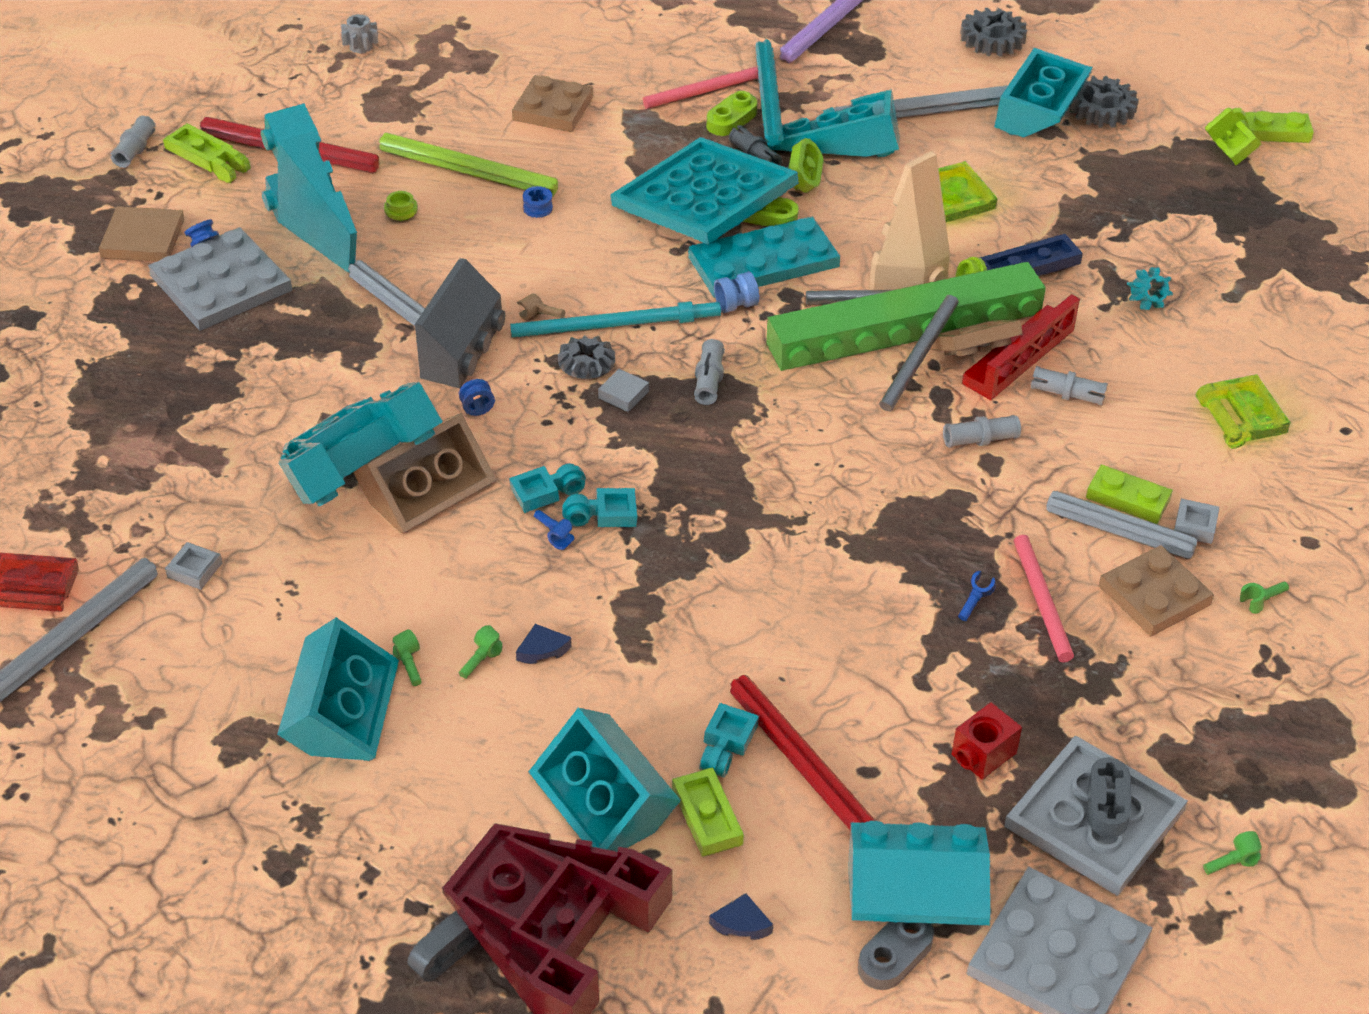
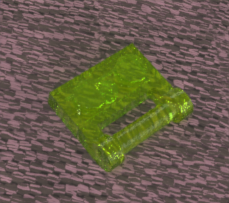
M1257 374L1209 383L1200 387L1196 392L1197 400L1201 406L1208 408L1224 432L1223 439L1231 449L1239 448L1247 441L1288 433L1291 422ZM1221 399L1228 400L1243 424L1236 425L1221 403Z

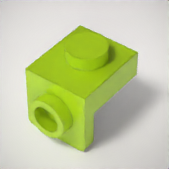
M1230 107L1226 108L1204 128L1216 145L1236 166L1262 145Z

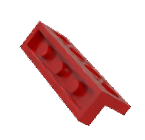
M1071 294L1055 308L1047 304L1021 326L1022 335L1010 337L1011 344L995 347L964 372L962 384L990 401L1074 331L1080 298Z

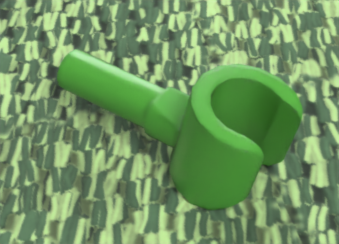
M1284 581L1266 589L1257 583L1245 584L1241 589L1240 602L1253 599L1250 602L1249 611L1258 614L1263 610L1264 601L1287 591L1289 585Z
M485 625L475 634L474 642L479 648L459 671V675L464 679L487 656L493 658L502 652L503 646L499 640L500 635L492 626Z
M407 629L393 637V655L399 661L402 660L412 685L418 686L422 683V680L411 654L419 651L420 645L414 633Z
M1247 831L1237 835L1233 840L1236 848L1235 851H1231L1227 855L1203 864L1206 874L1209 875L1239 862L1247 867L1256 865L1260 861V851L1262 848L1257 833Z

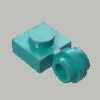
M571 463L562 465L552 475L548 473L545 466L509 478L511 490L524 513L560 501L559 491L567 495L580 493L585 487L586 480L583 470Z
M596 488V499H588L582 494L570 495L562 505V515L564 519H568L571 522L572 526H583L589 522L592 516H597L598 527H636L637 507L635 488Z
M719 703L704 733L703 743L709 745L706 746L703 752L699 769L705 770L713 767L717 776L725 778L732 762V753L744 755L758 727L759 716Z

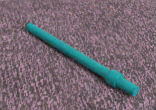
M692 301L678 302L677 306L512 323L510 324L511 338L678 320L679 324L694 322V318L721 316L720 302L692 305Z

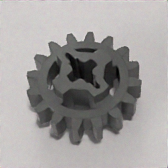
M985 8V11L982 12L974 10L973 15L966 14L965 20H962L961 41L966 42L965 47L967 48L975 47V53L982 52L986 56L996 53L999 57H1002L1003 53L1007 52L1012 55L1014 54V49L1021 50L1022 45L1026 42L1027 24L1021 22V16L1012 17V11L1006 12L1001 10V8H997L996 11H991L989 8Z
M1091 76V80L1085 82L1070 105L1069 111L1070 113H1076L1077 120L1087 119V125L1096 124L1102 128L1104 124H1109V126L1115 128L1116 122L1125 125L1127 124V119H1134L1139 98H1136V91L1130 90V84L1120 85V79L1114 80L1104 76L1102 80H1098L1095 76Z

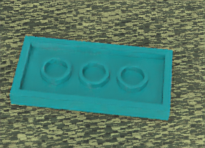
M813 216L746 233H739L717 239L710 244L700 243L688 246V257L713 298H715V280L725 277L735 279L738 274L749 271L755 277L758 287L840 267L841 256Z

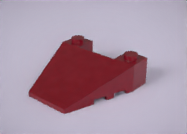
M494 823L442 887V891L533 1014H591L600 1002L599 974L597 970L576 960L610 913L649 933L672 901V869L634 849L618 847V851L592 847V841L577 839L576 843H569L551 839L550 833Z

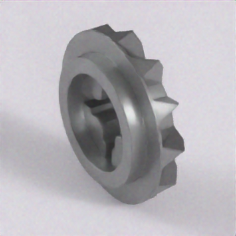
M584 334L582 339L578 340L571 337L568 344H561L558 364L566 374L580 379L597 378L605 375L613 368L615 364V351L612 350L611 343L602 342L600 336L590 339Z

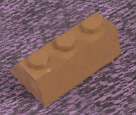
M462 413L442 420L441 424L433 428L435 435L418 445H415L413 441L402 442L353 472L369 503L400 533L410 530L497 480Z

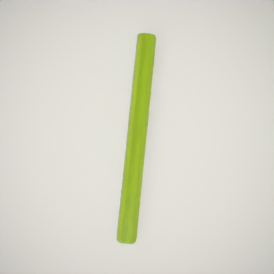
M384 133L379 140L380 150L390 154L522 190L535 186L545 187L552 192V197L558 190V180L554 177L391 133Z

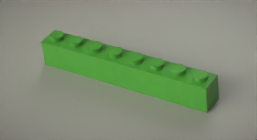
M1029 262L1019 263L770 316L767 320L766 344L781 371L916 342L922 336L947 295H953L958 299L959 303L940 333L991 320H1016L1034 316L1042 309L1046 287Z

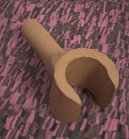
M530 294L517 302L518 305L525 308L519 315L526 321L537 314H546L558 318H564L566 314L565 310L543 304L536 294Z

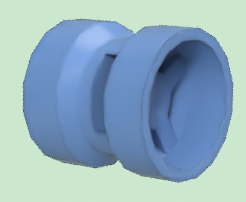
M750 271L738 274L735 279L725 277L714 282L716 302H720L721 312L723 313L735 311L737 306L743 305L747 308L759 303L758 285Z

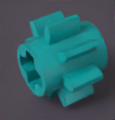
M1151 267L1148 273L1144 269L1136 270L1137 278L1133 282H1127V285L1131 287L1132 293L1129 301H1141V310H1149L1151 305L1155 308H1163L1164 302L1162 300L1167 296L1173 295V292L1169 290L1168 284L1171 277L1159 276V267Z

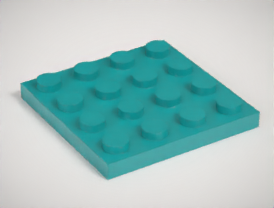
M700 137L619 188L610 196L612 206L700 242L710 244L797 185L798 173Z

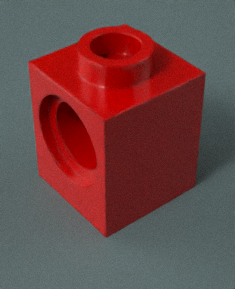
M990 702L956 728L951 755L955 757L963 768L971 770L983 780L1017 754L1022 726Z

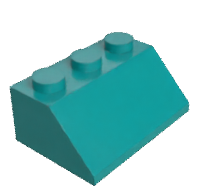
M1033 48L1000 97L994 127L1008 134L1024 138L1059 123L1092 73L1093 67Z
M335 617L305 637L277 735L310 756L371 761L376 756L399 659Z
M579 707L528 771L580 839L592 841V847L618 851V847L629 848L654 834L681 801L610 714Z
M880 821L851 822L848 876L852 920L990 926V851L985 827H974L968 824L937 826L921 822L912 824H884Z

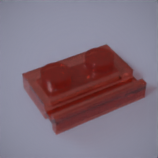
M0 552V607L63 612L64 600L69 597L79 571L77 559Z

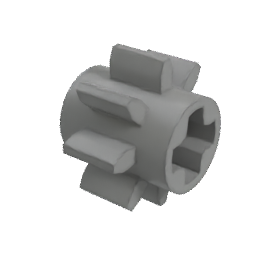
M357 14L350 16L347 19V24H341L342 45H349L350 50L354 53L370 51L372 44H378L377 23H370V19L365 15Z

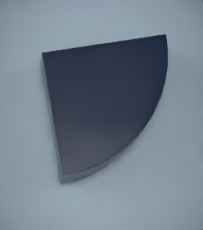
M535 624L516 650V661L535 664L537 660L553 656L556 658L561 657L572 647L571 637Z
M747 893L709 916V924L716 931L726 936H729V934L744 937L750 936V939L753 940L764 938L773 933V923Z

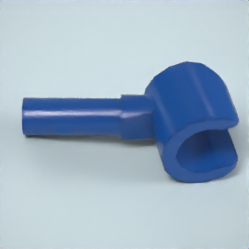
M541 510L535 511L534 517L550 530L547 534L549 542L558 550H564L574 540V536L569 533L572 530L571 522L568 519H562L558 522Z
M976 571L972 575V591L958 615L961 620L967 621L977 602L982 597H987L995 591L994 577L988 587L980 588L976 583L980 579L982 571Z

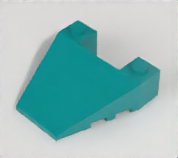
M305 104L264 114L265 129L261 130L262 142L267 151L272 150L278 162V173L265 177L266 191L262 192V199L267 211L272 210L278 223L350 273L348 269L350 264L356 262L357 231L342 192H336L332 185L330 174L333 173L330 161L323 162L319 154L321 138Z
M420 382L404 384L392 393L390 390L380 394L381 399L379 401H374L372 397L347 405L285 443L282 451L284 454L281 455L280 458L282 460L278 464L303 504H314L316 502L318 506H322L338 496L336 489L345 484L344 477L400 442L413 441L415 445H418L435 435L433 428L443 421Z

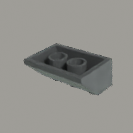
M459 258L415 323L420 378L459 389L466 378L472 376L475 372L478 359L482 353H487L489 350L491 339L496 331H500L503 328L506 316L505 311L502 310L501 294L466 259Z

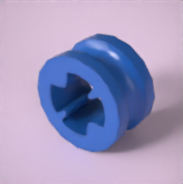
M540 186L525 190L523 193L524 213L534 218L548 216L553 210L551 202L552 192Z
M212 219L202 221L184 231L186 237H191L192 239L191 247L219 236L218 231L212 229L214 224Z
M473 379L464 383L458 392L463 409L469 415H483L494 406L495 397L491 392V387L483 379ZM480 395L478 399H473V397Z

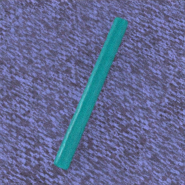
M765 39L763 42L758 41L755 49L764 136L767 145L773 147L775 144L781 145L784 139L774 52L771 47V41Z

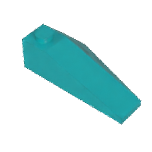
M892 89L850 100L852 106L840 111H835L833 107L825 109L823 114L813 121H810L808 118H801L782 125L783 143L768 147L772 150L792 151L795 144L804 138H808L818 146L822 154L863 157L873 155L877 157L888 156L895 150H899L900 142Z

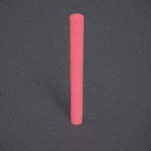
M755 66L644 96L643 105L646 109L759 79L758 69Z
M1024 534L1019 535L1014 539V545L1054 650L1060 662H1069L1074 658V653L1029 537Z

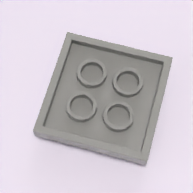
M240 227L148 265L150 276L199 331L292 291L289 277Z
M1075 735L1006 816L1004 827L1119 896L1184 813L1188 800L1127 766L1131 775V815L1127 829L1118 837L1108 838L1100 836L1092 830L1088 822V781L1092 765L1097 760L1114 757ZM1105 776L1107 788L1113 789L1112 777ZM1106 805L1104 812H1106L1107 818L1115 819L1112 816V806Z
M1028 866L968 964L967 975L1042 1014H1108L1149 940L1152 927Z

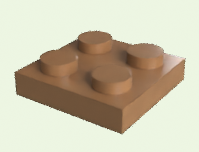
M534 75L513 107L512 118L514 121L573 132L593 98V87L582 85L578 82H567L552 79L548 76Z
M991 320L943 332L938 335L931 350H943L944 355L957 354V356H964L978 352V347L990 345V348L1005 346L1011 344L1010 337L1023 334L1020 320Z
M1162 545L1101 575L1099 587L1150 636L1210 606L1214 596L1204 584Z

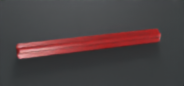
M204 117L203 121L200 122L202 131L218 139L265 149L261 138V130H263L261 128L212 117ZM324 142L319 143V154L323 162L329 160L330 164L369 173H375L377 168H379L380 163L377 154Z
M741 675L730 683V693L747 712L759 716L758 725L849 830L851 829V822L865 823L876 821L749 676Z

